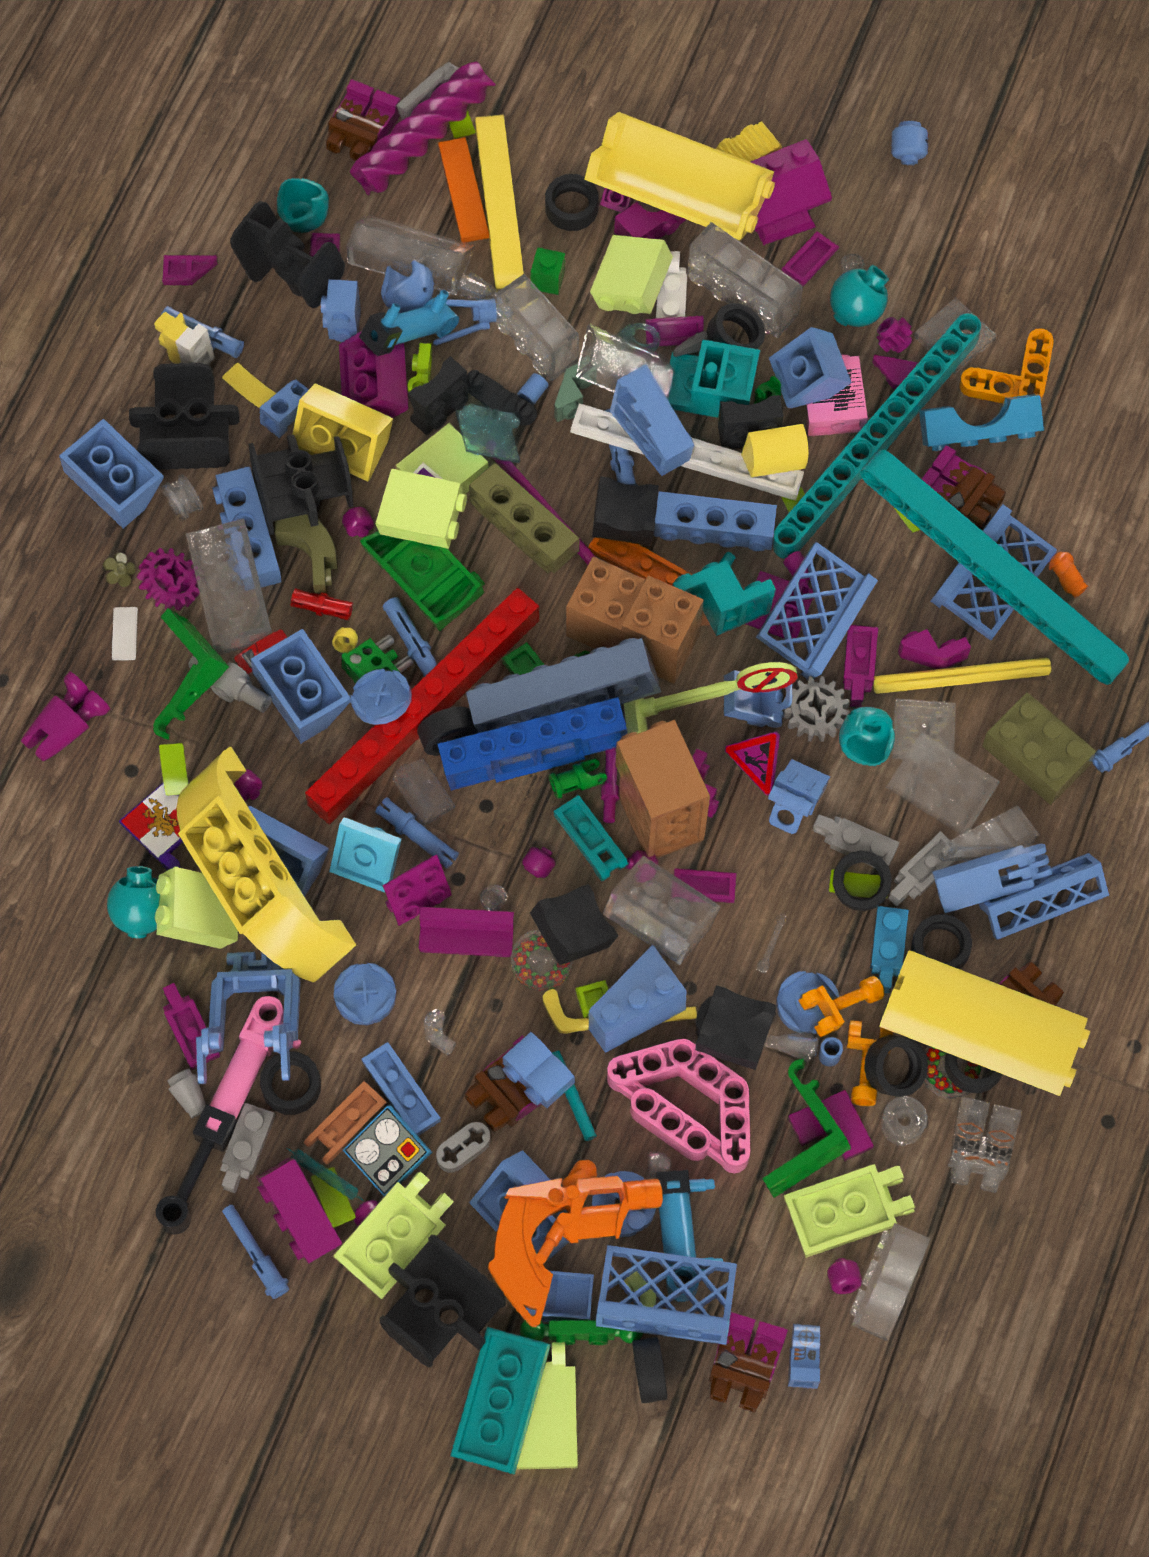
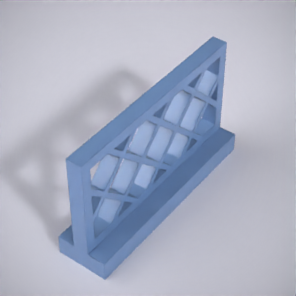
M1002 504L983 529V532L995 542L1000 538L1001 544L998 545L1007 552L1008 549L1022 548L1025 562L1020 563L1038 577L1057 549L1010 515L1012 510ZM1008 526L1019 533L1021 542H1006L1004 531ZM1037 546L1047 554L1043 560L1031 561L1028 547ZM958 563L930 602L939 608L943 605L991 641L1014 609L1009 604L998 605L997 595L989 587H974L973 574ZM1037 566V568L1033 572L1032 567ZM968 583V588H963ZM990 591L992 606L978 607L976 593ZM970 594L972 608L962 609L953 600L957 595ZM1005 610L1002 616H1000V611ZM994 611L996 624L992 629L981 623L979 613Z
M815 542L756 638L801 669L802 673L800 675L808 680L809 676H812L815 679L822 674L878 580L869 573L863 576L818 542ZM816 553L825 559L828 570L815 572L812 559ZM837 573H845L853 579L849 588L839 589ZM829 575L833 590L820 592L817 576ZM810 578L813 593L801 595L798 585L799 580ZM834 595L837 608L835 611L825 612L822 597ZM815 598L818 613L806 615L802 600ZM796 601L799 616L786 618L785 603ZM820 618L823 631L821 634L811 636L807 620ZM801 621L804 637L792 639L788 623ZM781 624L785 640L776 641L767 632L771 626ZM806 642L808 655L805 660L795 654L793 643Z
M607 1245L596 1326L726 1345L737 1264ZM612 1257L627 1258L632 1267L619 1275L611 1266ZM650 1261L659 1262L665 1270L653 1280L642 1268ZM682 1266L691 1267L697 1274L695 1278L685 1285L675 1274V1271ZM637 1271L647 1284L633 1293L624 1282V1279ZM714 1271L729 1272L728 1282L718 1289L707 1278ZM611 1274L614 1279L609 1282V1277ZM670 1276L679 1289L665 1297L656 1284ZM702 1280L712 1293L698 1302L688 1289ZM617 1284L628 1295L620 1303L606 1301L607 1291ZM649 1289H652L661 1300L653 1307L644 1306L638 1299L639 1296ZM727 1290L725 1300L721 1294ZM683 1293L693 1304V1307L685 1312L677 1311L670 1303ZM717 1298L724 1307V1316H710L703 1306Z

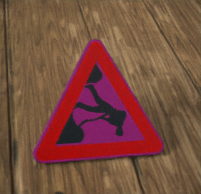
M777 731L725 747V752L765 795L770 794L775 781L780 734Z

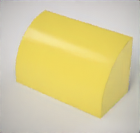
M803 424L748 432L741 455L751 478L806 468L808 462V440Z

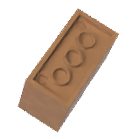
M592 557L566 606V636L594 649L614 647L629 638H642L653 659L657 676L675 684L700 636L704 599L649 575L647 579H644L596 557Z
M672 720L667 723L666 721H659L651 725L649 730L638 734L637 732H631L621 737L616 745V767L620 774L619 799L642 850L646 852L648 857L655 854L656 858L703 841L705 838L710 795L676 721Z

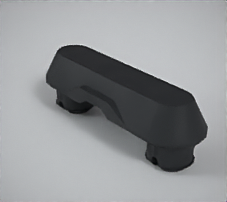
M472 370L467 374L468 394L478 399L486 408L521 426L532 424L535 421L537 410L530 402L515 393H511L501 384L480 373L478 370Z

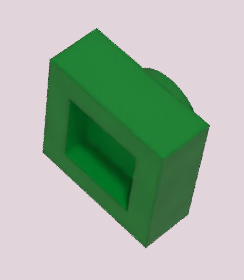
M527 642L502 658V663L511 675L526 674L532 672V669L544 665Z

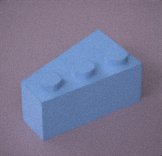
M645 364L618 379L610 413L659 474L663 476L688 462L694 448L693 440L685 430L648 366Z
M653 944L589 1010V1031L605 1053L686 1010V989Z

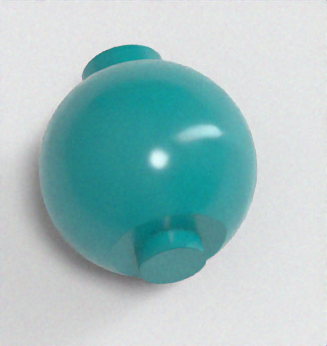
M871 265L867 271L864 269H852L840 275L834 282L830 292V304L835 320L843 326L850 325L853 327H864L876 322L884 313L888 302V293L884 286L889 281L887 275L874 265Z
M134 866L127 868V876L119 879L112 886L107 898V912L111 921L119 930L127 933L131 938H145L147 934L157 930L155 913L159 907L160 894L156 891L157 879L152 877V869L148 867Z

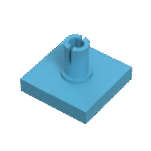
M344 817L339 824L329 872L385 893L382 885L393 879L401 838L388 834L381 828H372Z

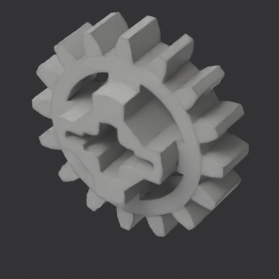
M809 676L807 684L799 680L796 685L797 690L792 688V704L784 710L783 715L785 719H790L788 722L789 729L798 728L796 736L800 737L806 733L808 734V741L811 742L814 736H818L819 740L823 742L825 734L828 733L829 736L834 738L837 732L836 728L841 729L846 716L849 714V711L846 710L849 706V699H842L845 691L844 689L836 691L835 681L827 685L825 684V677L821 676L819 682H814L813 677ZM804 695H807L805 700L799 701ZM833 714H836L830 722L826 723L827 718L833 717Z

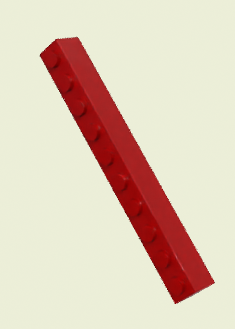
M517 587L411 689V703L405 713L387 724L374 725L305 792L307 805L330 825L419 739L417 729L424 719L454 705L539 622V605Z

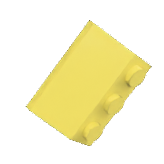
M315 383L299 400L293 434L295 435L299 450L306 451L310 455L334 451V437H340V442L348 462L349 473L368 482L388 443L393 418Z

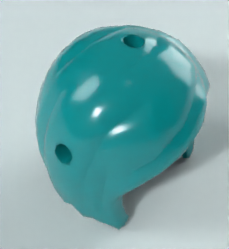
M304 178L284 180L278 190L277 212L279 217L288 223L291 231L307 233L323 225L329 210V196L324 187Z
M859 707L852 710L846 716L839 732V744L847 758L858 764L877 766L884 763L888 759L895 741L892 718L886 711L874 707Z

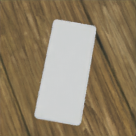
M137 607L114 608L112 660L136 659Z

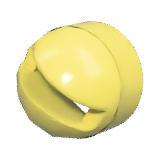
M341 627L333 637V647L341 653H349L356 648L358 635L350 627ZM346 637L349 638L350 643H345Z

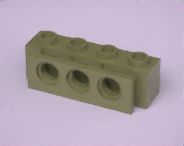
M495 462L469 485L470 502L474 508L547 574L550 571L555 574L579 552V537Z

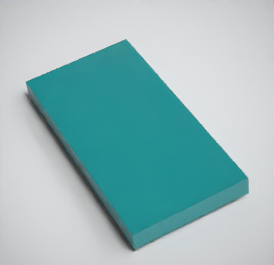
M487 1327L484 1335L486 1343L480 1349L450 1456L515 1475L551 1345Z

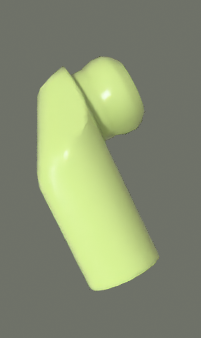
M637 1271L624 1279V1282L632 1291H637L647 1284ZM649 1289L640 1296V1302L644 1306L653 1307L656 1305V1294L652 1289Z

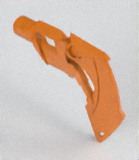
M618 1176L578 1179L575 1186L570 1185L567 1188H562V1178L509 1188L505 1199L509 1200L502 1213L496 1233L494 1259L488 1264V1270L510 1303L531 1327H537L541 1322L553 1274L544 1267V1264L562 1237L571 1243H578L579 1239L615 1236L616 1239H619L628 1211L661 1207L663 1196L662 1187L658 1179L623 1182ZM619 1194L620 1204L583 1207L588 1195ZM567 1210V1213L563 1212L558 1215L544 1238L543 1245L536 1254L531 1238L537 1227L551 1215ZM525 1307L536 1310L535 1316H532Z

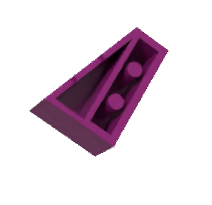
M289 1157L256 1176L260 1183L257 1187L260 1195L266 1204L271 1202L277 1212L273 1215L277 1225L282 1232L287 1230L293 1240L289 1243V1246L297 1260L304 1258L305 1262L309 1264L342 1244L294 1158Z

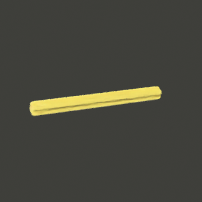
M1037 658L880 675L874 677L873 690L874 693L880 694L1047 676L1051 673V662L1049 658Z

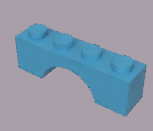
M1036 394L1005 398L1000 412L993 420L976 426L964 422L958 416L954 407L944 406L919 410L923 445L932 446V451L943 450L946 445L949 446L951 443L960 442L961 447L978 445V440L989 438V443L1007 441L1008 435L1018 434V439L1036 437L1035 432L1044 431L1040 395Z

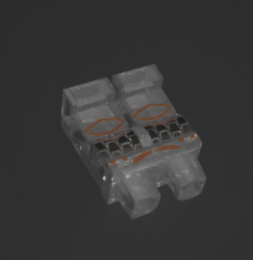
M962 1096L957 1109L948 1167H951V1182L959 1185H968L971 1172L982 1174L980 1188L984 1191L996 1193L1001 1181L1005 1179L1009 1170L1022 1110L994 1104L989 1115L986 1135L983 1137L990 1103Z

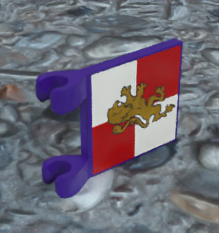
M162 783L126 814L119 823L168 871L174 867L182 868L180 867V862L171 853L183 841L178 835L180 827L177 820L176 807L179 795L166 796L164 783Z

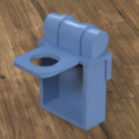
M734 670L724 675V681L736 680L740 671ZM792 684L785 687L786 697L783 702L782 689L762 693L737 690L724 695V716L745 720L747 724L759 727L766 725L772 728L781 727L782 718L784 717L782 710L790 707L792 704Z
M791 759L785 770L781 771L776 778L768 797L769 800L775 802L769 817L770 824L788 833H796L803 816L808 817L812 815L816 804L827 787L830 776ZM781 810L790 811L794 816V822L791 824L781 822L778 812Z
M550 1271L553 1274L541 1321L590 1320L594 1275ZM525 1307L532 1316H535L536 1310Z

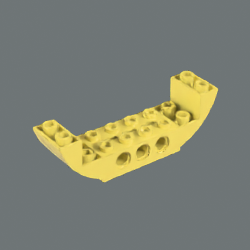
M228 747L180 793L176 807L177 820L180 827L178 835L238 932L244 934L256 948L283 969H292L296 976L316 982L356 946V943L341 920L319 921L234 786L233 783L246 772V769L232 747Z

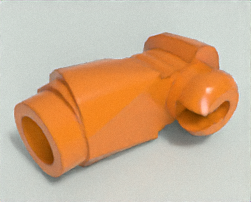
M1061 551L1051 558L1049 570H1053L1057 577H1059V582L1064 591L1071 594L1074 598L1080 596L1088 588V585L1075 567L1073 556L1069 552Z
M590 1160L578 1161L568 1176L562 1181L563 1186L561 1187L575 1186L578 1179L596 1178L595 1164Z

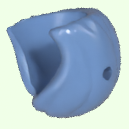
M415 260L411 262L412 272L409 277L398 273L390 266L386 268L381 296L388 308H391L393 303L399 304L401 307L399 313L423 307L431 300L433 295L434 281L431 271L424 264H420Z

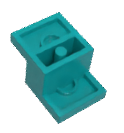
M702 339L699 356L685 354L674 357L672 351L663 393L673 410L716 418L719 417L721 402L732 401L737 404L749 405L760 350Z
M727 560L719 564L717 562L709 563L700 572L693 575L689 573L681 575L672 583V586L704 599L703 612L716 636L769 614L776 590L771 579L762 583L761 581L752 582L743 590Z

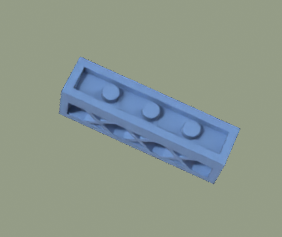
M1087 853L1052 867L1051 875L1033 880L1035 886L1033 888L979 903L980 909L988 915L993 937L997 940L1109 896L1101 862ZM1095 877L1098 890L1088 894L1081 892L1085 882ZM1064 889L1071 891L1065 903L1060 905L1053 903L1059 891ZM1038 900L1043 903L1037 914L1032 916L1025 914L1031 902ZM1008 911L1014 913L1015 916L1011 923L1000 928L997 916Z

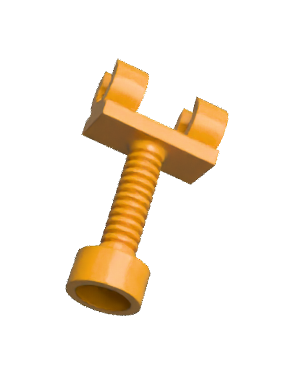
M871 976L860 981L859 989L832 1000L822 985L817 989L804 993L802 995L803 998L798 1001L804 1010L811 1009L816 1005L819 1006L825 1018L818 1021L819 1025L814 1026L818 1035L823 1037L839 1030L845 1022L839 1013L840 1010L863 1000L870 1004L879 1001L884 997V988L877 977Z
M850 1020L847 1048L862 1050L859 1085L852 1088L851 1102L859 1106H874L877 1099V1090L872 1088L868 1082L864 1064L865 1056L870 1046L877 1040L860 1038L862 1021ZM880 1028L879 1038L893 1035L892 1031Z

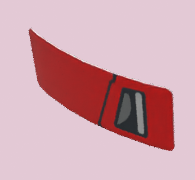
M278 630L234 657V660L249 675L253 672L251 658L286 639L287 636L283 630Z

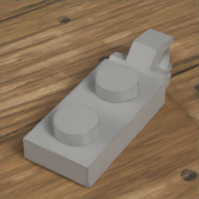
M447 62L397 104L401 119L409 117L416 106L429 99L437 87L449 81L450 77L459 67Z
M819 814L813 825V831L825 836L824 842L828 843L831 849L845 855L860 850L873 852L882 857L888 866H890L900 843L837 816L833 820Z
M940 831L899 870L898 876L894 879L897 886L889 893L888 899L897 907L908 895L913 900L918 895H922L935 882L932 871L952 866L962 856L963 851Z
M244 1103L222 1160L221 1171L226 1172L222 1183L223 1190L236 1194L241 1178L248 1180L250 1175H253L274 1122V1112Z

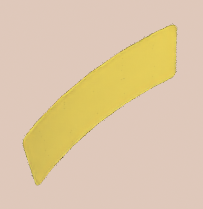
M236 363L222 376L230 386L258 408L276 394L239 363Z

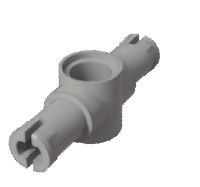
M194 656L189 661L190 669L193 664H198V660ZM228 662V669L211 686L213 692L227 702L231 703L234 699L238 702L244 701L264 713L272 702L271 696L254 687L249 675L241 667Z

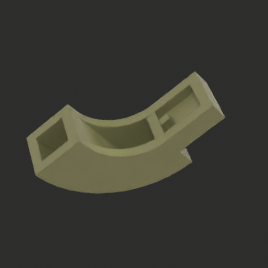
M307 514L276 520L275 535L277 546L289 545L303 550L312 561L314 593H327V586H332L331 569H338L334 543L327 529L319 521L318 526L311 527Z

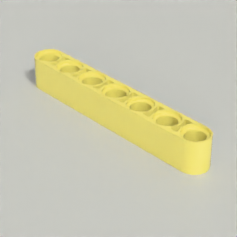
M504 115L475 117L495 289L524 287V272Z

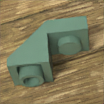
M593 357L566 369L555 401L554 418L557 422L575 417L579 403L583 404V395L579 388H588L597 380L598 366Z

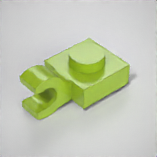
M420 343L419 353L413 354L412 371H416L417 375L409 380L407 385L408 393L413 388L430 381L432 365L431 344Z

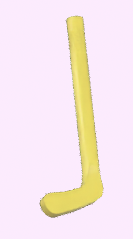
M555 989L547 990L544 993L543 1004L555 1028L560 1033L568 1034L589 1030V1018L573 1019L564 1015L558 993ZM686 1007V1010L664 1022L696 1019V1007Z

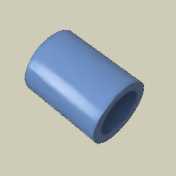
M533 373L518 391L517 395L534 405L548 388V382L539 374Z
M828 1037L823 1040L819 1051V1060L823 1065L834 1066L840 1061L843 1051L841 1041L835 1037ZM825 1049H834L837 1054L828 1055Z

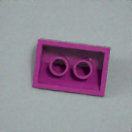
M807 139L750 161L753 164L774 171L772 182L775 183L771 197L769 199L765 198L757 215L758 221L754 229L755 232L761 230L762 227L800 213L803 210H810L832 201L820 159Z
M359 332L339 344L341 394L394 418L408 410L404 343L395 345L391 353L377 357L359 338L361 333Z

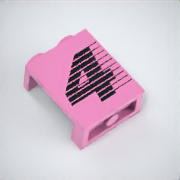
M841 355L852 382L829 399L806 404L808 415L806 422L807 436L859 432L867 423L868 416L859 356Z

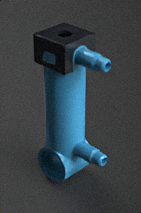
M441 290L439 295L429 300L421 308L399 313L400 305L393 303L386 313L380 312L370 315L359 338L378 357L391 353L397 344L436 334L439 338L446 336L456 328L459 323V317L446 304L449 296L448 291Z
M688 1170L656 1172L655 1179L660 1181L663 1196L662 1205L659 1208L663 1253L696 1258L690 1192L714 1189L715 1182L713 1179L705 1178L689 1180ZM701 1258L723 1262L722 1258ZM682 1266L675 1271L678 1277L686 1276L690 1280L697 1276L695 1271L687 1266ZM670 1276L666 1277V1289L669 1295L679 1289ZM699 1282L688 1289L693 1296L698 1291ZM684 1293L674 1299L679 1302L689 1301Z

